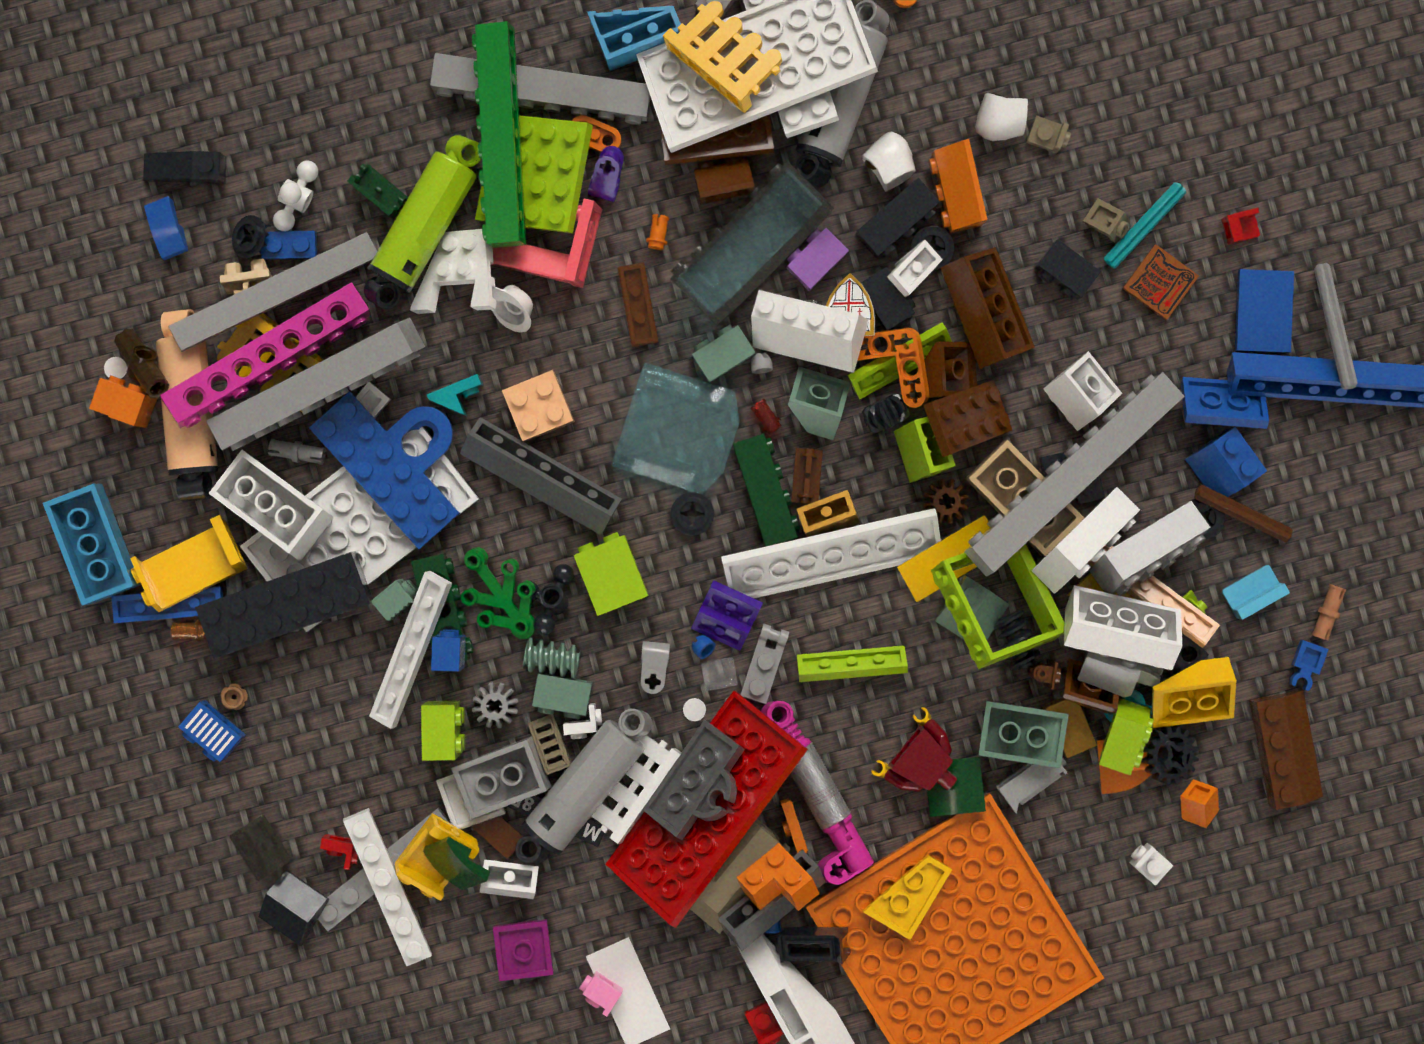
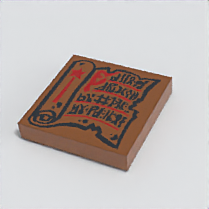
M1154 244L1122 289L1161 318L1167 320L1199 275Z

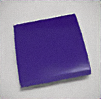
M713 580L691 629L740 651L763 602Z

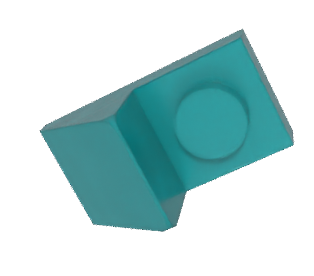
M476 374L429 393L427 397L430 401L467 416L459 395L463 394L464 398L479 393L478 388L484 385L480 375Z

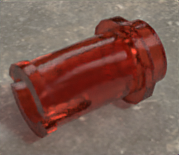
M765 399L760 400L754 404L755 406L750 408L764 427L762 429L763 432L766 431L768 435L782 427L780 417L776 418Z

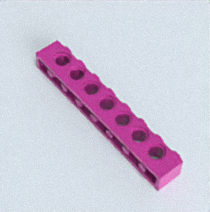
M351 282L161 394L160 397L179 428L181 429L184 426L190 428L201 421L200 417L210 411L213 414L225 407L224 402L233 397L239 399L249 392L248 388L256 383L262 385L273 378L272 374L276 371L290 369L297 363L296 360L303 355L309 357L321 349L320 345L330 341V343L339 340L344 336L343 332L350 327L356 329L364 325L368 321L367 317L370 316L369 308ZM336 310H342L346 313V317L341 321L334 320L331 315ZM312 324H319L323 328L322 332L317 335L310 334L307 330ZM289 338H295L299 341V345L294 349H289L284 346V342ZM265 352L275 354V359L270 363L262 362L260 357ZM241 366H248L252 369L247 377H240L236 372ZM218 380H224L228 383L226 389L221 392L212 389L213 384ZM199 394L203 396V402L198 406L190 405L188 401L192 395Z

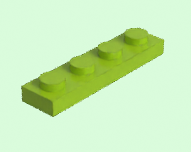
M943 323L920 334L924 359L936 342H952ZM913 339L905 343L908 348L909 344L913 343ZM895 355L877 358L857 369L854 373L847 375L859 399L899 378ZM908 360L905 364L907 373L918 368L916 362Z
M905 646L797 655L799 682L908 673Z

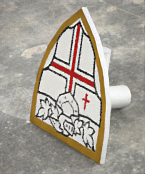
M849 273L833 290L826 306L860 314L869 320L864 336H875L874 307L870 296L863 285Z

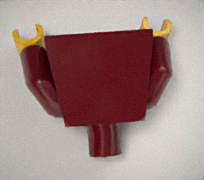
M922 707L921 709L926 714L924 719L919 720L913 715L919 727L889 764L880 760L876 761L883 766V770L880 773L875 770H871V772L875 776L884 777L887 782L900 790L920 791L923 788L931 790L936 782L944 789L949 790L957 781V777L947 770L953 762L950 758L952 748L947 733L934 719H931L928 710Z

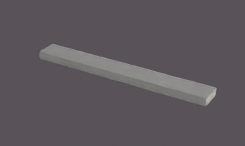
M366 232L168 327L178 347L183 352L371 262L377 250Z

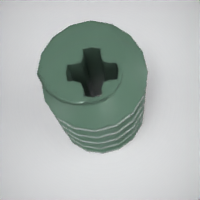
M529 637L525 647L523 668L527 664L528 671L533 672L537 665L539 673L543 674L546 668L549 667L551 676H554L559 669L561 677L564 678L568 671H570L571 678L576 679L581 650L577 653L575 645L572 644L569 651H566L564 643H561L558 650H556L554 641H550L548 647L544 648L542 639L534 646L532 638Z

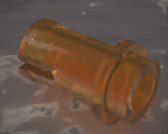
M197 620L196 623L173 622L171 625V638L173 640L195 639L197 642H200L201 639H206L200 620Z

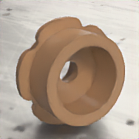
M230 684L229 687H225L221 692L222 704L227 709L239 710L243 708L244 702L248 699L247 691L242 689L239 684ZM233 694L237 696L235 700L232 699Z

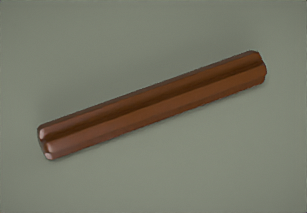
M1200 485L1195 491L1194 498L1282 542H1287L1292 536L1293 530L1291 527L1211 488Z

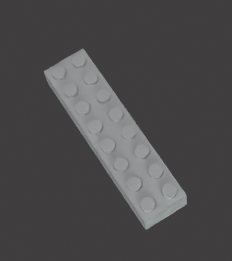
M407 318L210 418L206 422L221 450L231 447L232 451L301 417L300 411L305 415L325 405L324 398L328 403L348 393V386L352 391L372 381L371 374H373L374 378H377L395 369V362L401 366L419 357L418 350L424 348L425 345L411 318Z

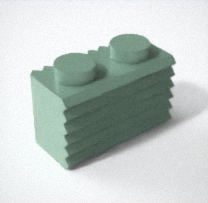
M403 578L398 579L371 600V602L386 620H393L402 615V612H405L407 608H410L418 589L412 581H406Z

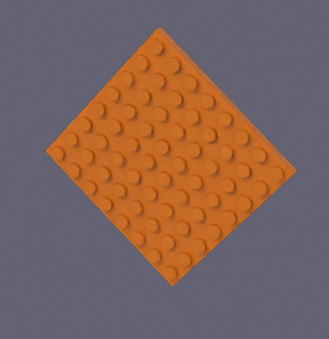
M990 793L984 795L986 811L950 816L805 906L817 927H848V933L842 940L843 948H850L851 953L841 966L890 1044H999L1104 979ZM928 854L950 867L952 871L911 940L865 914L863 910Z

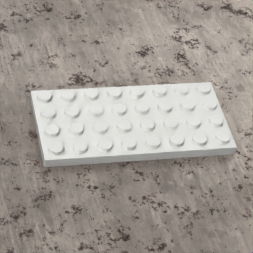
M771 0L731 16L738 17L741 20L743 30L739 35L743 38L751 33H757L761 36L763 44L759 51L762 54L771 49H776L781 53L782 63L779 66L781 72L776 76L772 73L759 86L761 91L757 95L753 93L749 95L752 106L745 113L669 51L665 43L636 54L671 153L878 72L851 0ZM713 25L701 39L704 42L707 41L719 28ZM732 41L720 55L725 58L738 44ZM752 57L739 71L745 74L757 60ZM714 60L712 61L715 66L718 65ZM734 77L731 78V79H732L733 81H735V82L738 81V80L735 79Z
M421 427L419 430H412L403 438V449L410 456H420L427 451L432 437L424 427ZM445 454L424 472L456 507L460 514L479 500ZM344 466L305 495L334 518L301 561L287 553L261 532L256 533L240 546L266 581L356 551L368 585L417 548ZM320 622L304 627V630L309 632Z

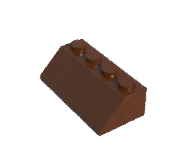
M996 247L965 256L941 267L944 281L949 288L954 306L958 311L964 332L969 339L974 358L980 369L1035 348Z
M1299 690L1249 700L1269 806L1278 810L1304 805L1323 797L1304 691Z

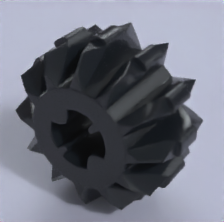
M893 394L865 407L862 411L863 420L871 432L878 433L908 419L910 416L909 407L904 403L901 394Z

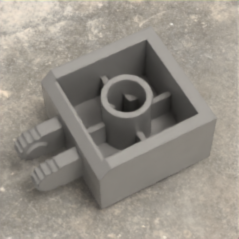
M1087 651L1077 680L1122 697L1132 695L1137 682L1151 687L1159 684L1163 668Z

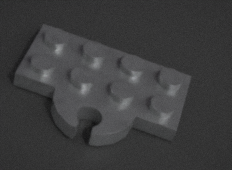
M704 720L642 810L681 840L684 839L697 818L704 821H715L725 816L728 812L724 808L716 806L715 801L720 794H723L724 799L735 803L737 785L730 770L745 749Z

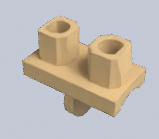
M264 259L251 261V271L242 272L240 263L225 264L224 275H220V283L224 286L226 294L235 295L271 278L272 275Z

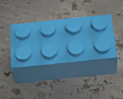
M94 483L43 503L82 606L93 604L141 585L135 581L130 569L134 568L102 484Z

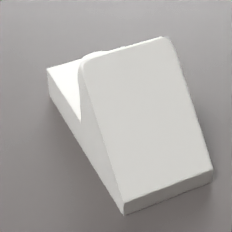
M923 240L895 263L896 268L887 277L906 297L916 289L943 259L926 240Z

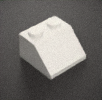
M1089 351L1044 388L1050 400L1057 405L1067 421L1077 431L1102 414L1122 394Z

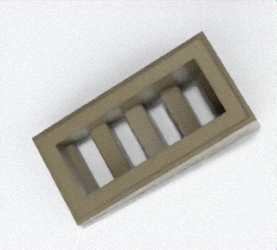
M554 714L529 722L528 726L546 775L569 767L572 761ZM551 723V729L541 733L537 732V728ZM552 734H554L556 737V739L550 740L543 744L540 740L541 738L547 737ZM558 744V750L545 753L544 749ZM562 755L563 760L549 764V759Z

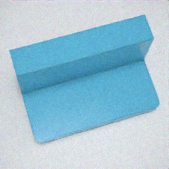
M1269 565L1259 568L1222 589V594L1236 619L1241 620L1290 593L1285 583H1279Z

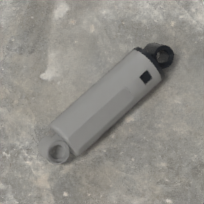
M863 0L854 9L878 69L888 42V38L883 32L889 25V15L874 1ZM876 73L830 90L839 121L801 133L796 151L802 154V156L796 162L795 173L815 188L825 186L832 175L830 166L841 167Z
M627 709L620 715L618 723L612 720L604 722L522 823L523 828L529 835L519 839L516 844V855L521 861L525 863H541L548 858L550 851L557 855L563 852L644 752V747L638 739L646 736L652 729V719L648 713L638 709ZM635 716H638L640 725L636 730H633L631 721ZM534 842L537 852L532 857L529 853V846Z

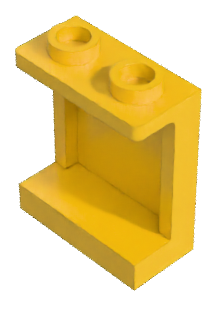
M432 813L396 860L395 870L397 878L406 885L412 884L419 888L425 896L429 898L435 897L441 901L444 897L443 890L449 881L429 862L423 852L424 847L450 837L472 849L469 858L473 860L480 852L477 839Z

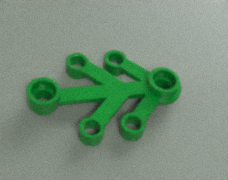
M480 547L469 550L464 556L466 566L471 570L477 571L493 595L478 592L474 588H468L462 592L461 601L467 606L478 603L502 608L509 616L494 615L492 611L484 610L477 616L479 626L487 628L494 625L509 628L512 634L519 639L531 637L535 633L533 627L535 619L530 615L535 585L528 580L518 585L517 593L521 597L518 610L513 603L516 573L519 571L517 560L510 558L501 564V571L504 574L502 588L487 567V552ZM471 556L477 558V564L471 561ZM507 563L512 564L513 572L507 569ZM523 585L529 588V594L523 592ZM467 593L473 595V601L467 598ZM483 615L489 617V623L483 620ZM519 622L525 625V630L520 629Z

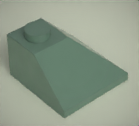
M799 367L788 406L808 433L834 440L844 410L850 382Z
M963 575L959 584L987 640L1009 604L971 578ZM945 604L935 622L964 639L958 632L957 624Z

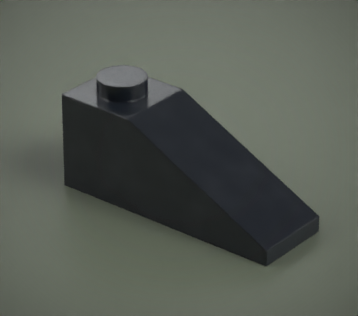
M208 151L144 153L143 181L226 184V156L221 152Z

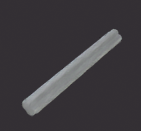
M1328 263L1318 264L1314 272L1341 387L1344 390L1353 389L1358 382L1331 268Z

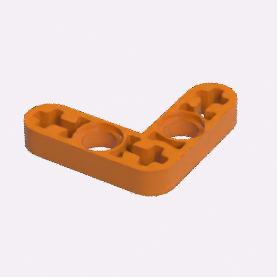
M902 328L875 332V336H864L862 345L868 343V349L860 350L857 361L895 355L904 403L912 408L924 405L929 398V387L919 333L913 328ZM906 334L908 338L913 339V343L909 344V348L905 343L895 345L894 341L904 338ZM878 337L885 338L888 343L885 352H880L875 347V340ZM908 360H912L918 365V372L915 375H910L905 370V364ZM919 378L920 382L915 383L916 392H921L922 397L918 398L916 402L915 397H910V393L914 391L913 383L908 385L907 381Z

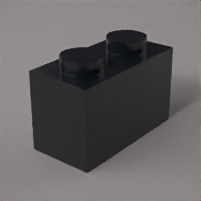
M1059 239L1053 242L1035 266V269L1039 271L1037 275L1049 284L1053 281L1061 287L1060 293L1070 300L1082 298L1101 273L1098 268Z
M887 267L861 282L870 296L874 307V315L884 331L892 329L915 314L913 308L916 307L910 295L904 297L888 279L887 276L892 271H889Z

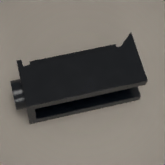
M785 927L776 938L775 943L776 951L780 953L781 963H784V961H817L843 964L851 953L850 948H843L842 940L848 933V927ZM792 944H829V948L792 947Z

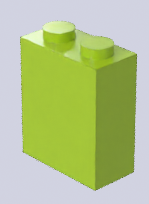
M928 417L914 420L894 431L910 483L935 476L956 466L952 454L942 457Z
M618 532L603 537L604 543L594 547L593 542L578 547L579 553L574 555L597 616L649 596L625 535L619 537Z

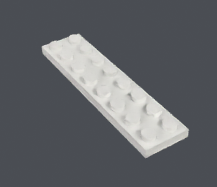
M935 508L722 556L721 558L728 587L752 598H759L899 566L940 542L941 538Z

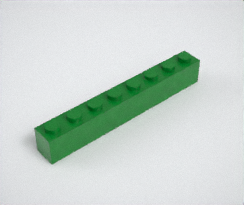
M507 21L475 25L476 34L472 35V44L474 50H477V61H474L473 67L474 74L478 78L475 99L480 107V115H477L476 123L478 131L481 132L478 154L483 164V170L479 172L481 186H484L481 209L483 214H485L486 224L482 226V235L484 241H487V244L493 248L526 245L515 29Z

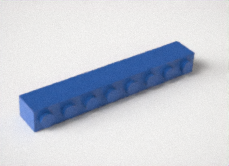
M1232 352L1227 368L1229 392L1232 395L1424 408V365L1353 361L1358 383L1355 388L1344 390L1341 387L1335 359Z

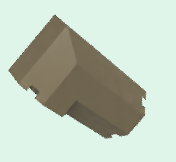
M756 819L690 910L720 934L723 928L718 918L746 896L736 877L780 843L779 840L781 838L759 819ZM785 843L783 847L789 852L790 847Z

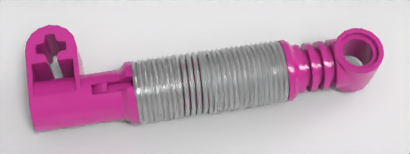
M784 701L768 702L761 711L808 749L790 774L811 812H813L812 814L820 828L829 835L837 849L819 861L818 866L826 883L842 884L870 867L874 860L853 825L851 811H849L850 809L845 804L846 802L842 795L838 792L837 786H835L828 773L829 771H827L826 766H824L825 764L820 759L821 757L816 752L817 750L812 745L813 743L809 738H805L804 735H799L802 731L796 729L798 727L797 723H793L795 719L792 707ZM775 707L779 708L782 713V717L778 722L772 718V711ZM841 856L848 871L842 868H837L834 870L835 875H830L829 872L833 870L831 865H842V862L839 859V857Z

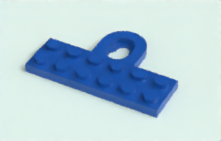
M349 391L309 427L419 550L460 514L456 507L424 473L448 451L452 444L453 428L447 416L441 411L432 407L412 409L386 431L353 393ZM423 426L432 428L434 436L429 442L426 452L415 457L405 452L402 442L408 432L419 430Z

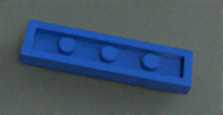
M212 587L203 590L161 612H158L152 606L148 607L141 594L111 596L114 623L198 616L195 607L222 598V587Z

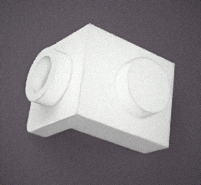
M590 703V720L564 722V735H570L571 739L587 738V733L597 732V725H602L601 709H596L595 703Z

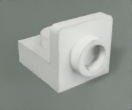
M1148 843L1137 847L1131 855L1133 859L1129 862L1155 886L1173 867L1167 859Z

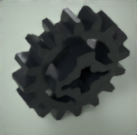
M1176 725L1161 727V731L1154 729L1152 731L1154 738H1149V746L1143 750V752L1147 753V757H1144L1142 762L1149 764L1145 771L1152 774V779L1168 785L1170 782L1179 784L1180 778L1187 780V771H1195L1192 762L1199 761V758L1194 756V752H1197L1199 747L1192 745L1196 738L1189 736L1188 730ZM1176 737L1177 740L1170 741L1169 738ZM1170 768H1171V770H1172V771H1169V772H1164V771H1163L1164 769H1168V770H1169Z

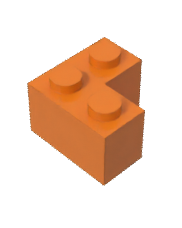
M111 375L109 380L100 378L89 409L132 426L147 428L157 398H150L140 385L129 383L128 387L124 386L126 381Z
M780 843L736 877L744 894L759 910H762L782 893L799 911L820 894L813 878Z

